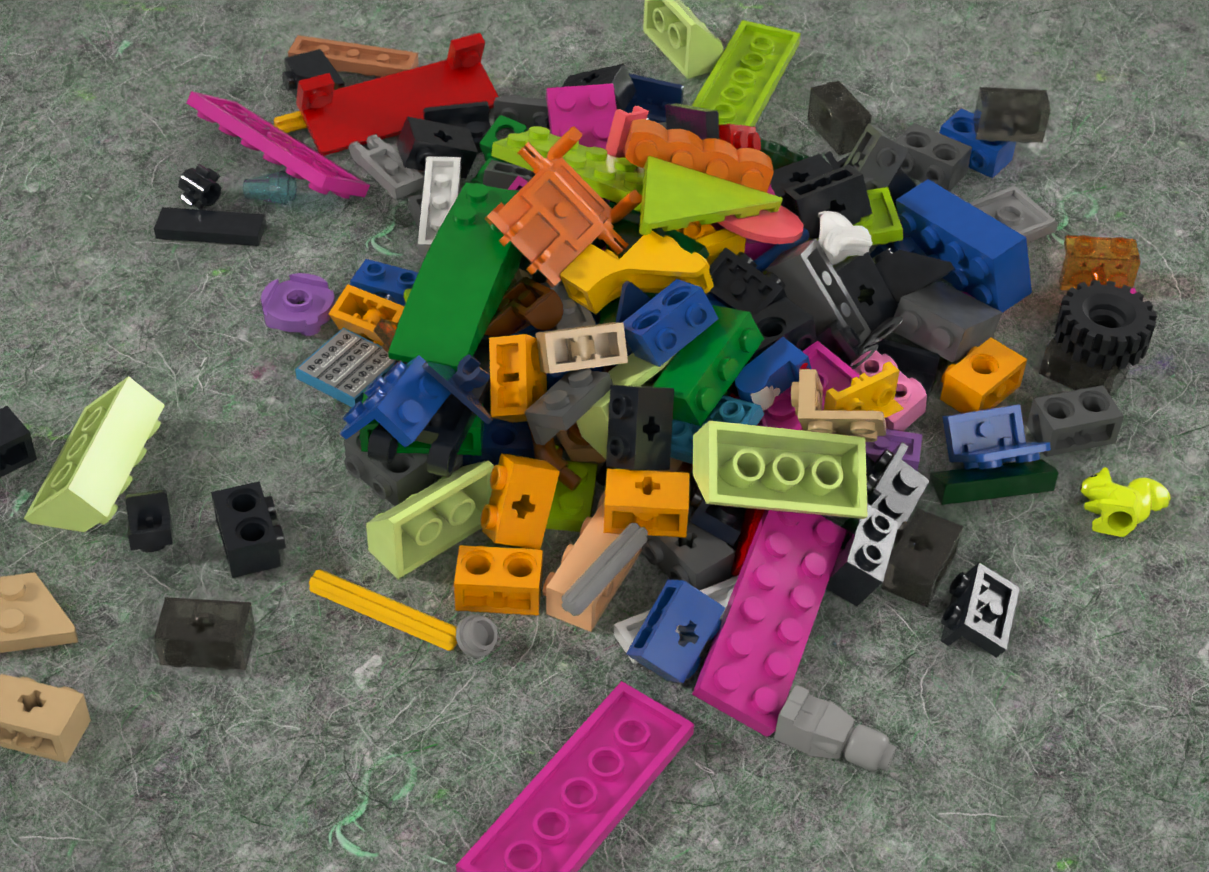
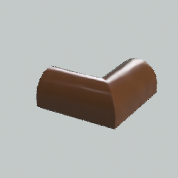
M525 276L505 293L484 335L493 337L510 336L526 323L541 330L551 329L562 319L564 313L563 303L554 290Z

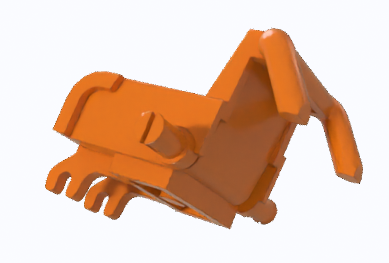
M575 126L571 127L550 148L546 158L530 142L518 151L517 154L534 169L535 176L505 205L501 202L484 218L490 226L494 224L504 235L499 240L503 246L510 241L531 262L526 270L531 275L539 270L547 278L546 282L552 288L561 281L560 274L596 238L602 239L618 256L629 244L613 229L614 226L612 224L621 221L642 202V195L635 189L611 208L563 159V156L583 135Z

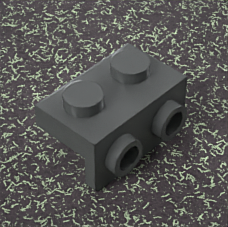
M588 368L569 371L525 411V415L535 443L545 445L560 430L567 431L610 390V385H613L610 373L591 371Z

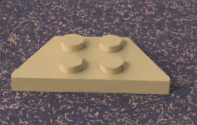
M35 572L0 577V653L78 643L75 626Z

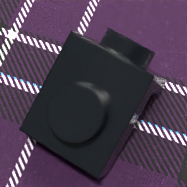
M836 319L816 333L817 341L843 362L849 359L854 362L859 358L858 346L861 344V341L850 325L843 327L841 322Z
M166 490L127 495L125 503L129 520L128 538L130 550L141 549L142 552H156L165 548L166 545L173 544V527Z

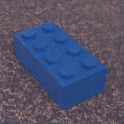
M929 179L896 199L898 217L903 228V237L910 236L928 257L951 262L956 270L943 277V279L951 283L955 289L962 290L1001 312H1005L1032 293L1027 239L1025 236Z

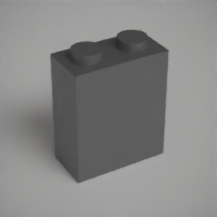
M940 281L901 297L894 317H903V321L893 332L931 352L939 354L951 362H955L965 357L974 346L979 347L990 337L993 338L1003 312Z

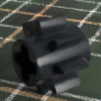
M200 164L197 165L196 169H187L179 179L178 187L184 191L180 199L200 210L203 209L204 205H213L221 195L222 187L216 183L220 175Z

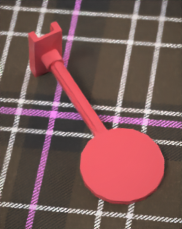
M634 106L632 113H626L621 109L615 110L605 149L608 155L617 158L625 157V144L632 121L647 119L649 111L640 106ZM780 206L779 210L773 213L761 210L759 215L739 219L735 215H729L725 217L724 221L717 222L727 230L744 238L771 244L794 243L801 238L804 227L799 217L783 206Z

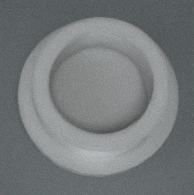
M473 614L463 618L456 629V640L460 649L466 655L473 658H480L489 654L498 639L495 624L489 618Z

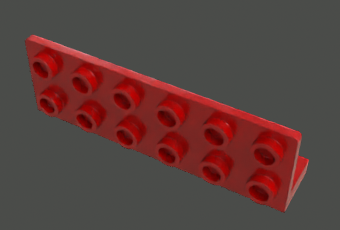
M481 33L451 40L447 60L334 90L335 83L330 73L298 81L296 105L319 154L326 156L347 150L351 143L357 141L360 145L367 144L366 138L375 134L380 139L400 135L407 116L423 119V109L426 107L486 101L488 102L489 109L494 108L495 98L499 96L481 63L485 46Z

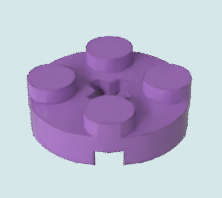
M296 273L289 275V281L279 284V280L276 279L269 283L261 295L265 324L269 328L286 332H300L302 335L311 336L317 334L321 330V325L331 319L328 313L335 304V296L333 290L331 291L328 288V283L323 278L312 274Z

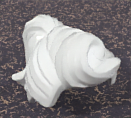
M822 211L818 213L820 218L818 242L832 265L840 263L848 256H863L869 252L873 242L871 241L868 229L863 226H853L846 217L837 212Z

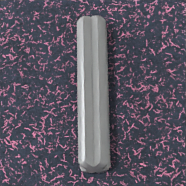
M631 523L562 596V608L565 611H569L573 616H578L591 604L645 545L648 535L645 527H640L637 523Z

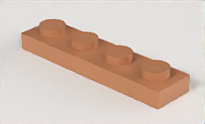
M297 35L288 51V57L321 49L337 72L346 71L360 73L365 76L384 77L417 68L419 64L418 53L301 35Z

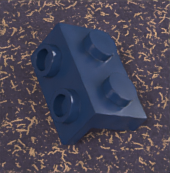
M629 73L637 91L626 107V113H632L634 106H640L649 111L647 116L649 120L661 123L666 122L665 104H683V85Z

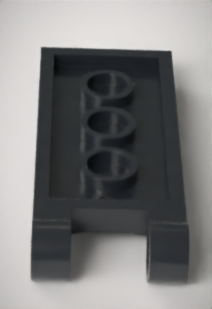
M484 335L473 357L481 363L478 367L490 375L489 338L493 336ZM490 378L482 387L472 390V393L481 405L490 390ZM452 393L415 439L418 442L432 444L427 460V471L450 477L453 473L457 453L477 416ZM380 423L374 428L370 436L368 458L390 464L396 455L399 441Z

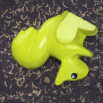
M1106 467L1086 478L1080 486L1082 494L1091 500L1085 502V510L1101 515L1092 522V530L1119 537H1125L1135 529L1137 524L1145 521L1149 517L1151 510L1161 511L1162 508H1167L1171 500L1168 490L1161 483L1150 478L1134 479L1128 486L1113 483L1109 470Z

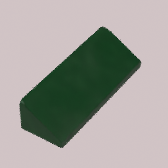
M1040 459L1022 463H1005L1001 467L979 469L978 467L930 473V479L941 505L1054 491L1059 473L1055 467Z

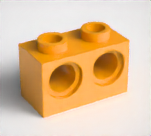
M527 334L489 338L491 417L512 423L527 421L525 411L547 392V373L540 371L536 338Z
M459 545L454 579L455 611L539 616L543 578V550Z

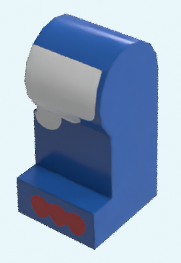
M780 338L747 364L735 379V385L739 399L761 405L763 411L768 409L773 404L775 397L791 387L792 382H799V369H811L809 357L786 338Z

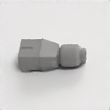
M795 684L779 714L774 735L775 740L804 752L808 756L839 759L842 752H844L845 759L848 762L871 772H875L878 768L886 772L888 771L895 756L897 746L889 743L887 735L862 724L853 728L855 719L832 701H823L809 695L810 690Z

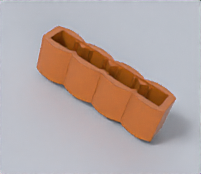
M647 119L632 121L625 144V158L638 167L644 168L649 155L766 193L774 173L771 158L762 151L752 148L736 149L730 143L715 138L702 140L699 136L688 130H667L661 124Z

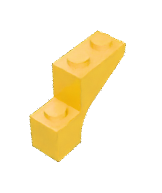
M652 230L650 234L643 235L621 258L608 249L603 251L590 243L560 274L569 298L595 315L608 303L621 296L622 286L626 281L632 282L641 291L648 293H660L676 279L702 287L705 294L714 287L709 272L710 265L703 256L696 252L689 253L681 248L672 237L668 235L663 237Z

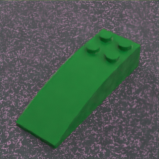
M465 183L440 226L415 279L388 351L389 359L410 362L420 355L425 361L450 366L457 372L458 364L462 358L468 354L474 355L519 268L522 253L510 241L505 246L499 242L504 235L494 224L490 226L484 218L501 202L505 205L519 192L518 190L495 188L480 183Z

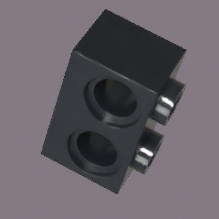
M260 481L211 492L215 518L232 578L281 567L279 550L286 548L281 525L273 526L272 520L277 519L272 496L264 497Z

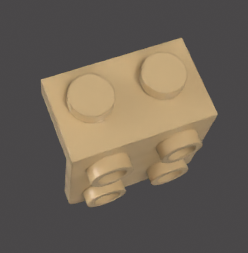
M799 369V382H792L791 404L792 407H795V413L798 415L803 431L865 437V442L877 441V436L886 435V422L883 412L822 410L823 387L817 370Z

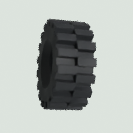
M1092 280L1090 286L1082 282L1077 285V289L1071 287L1067 291V295H1064L1054 331L1056 333L1057 344L1062 343L1061 349L1065 354L1072 351V359L1075 361L1087 360L1086 366L1095 368V364H1102L1103 370H1111L1112 365H1116L1119 370L1126 369L1128 362L1134 366L1139 363L1140 358L1143 359L1145 357L1156 325L1157 315L1156 311H1152L1153 305L1151 302H1142L1144 295L1140 292L1130 293L1131 287L1123 285L1122 288L1115 287L1116 282L1107 281L1106 285H1101L1100 280Z

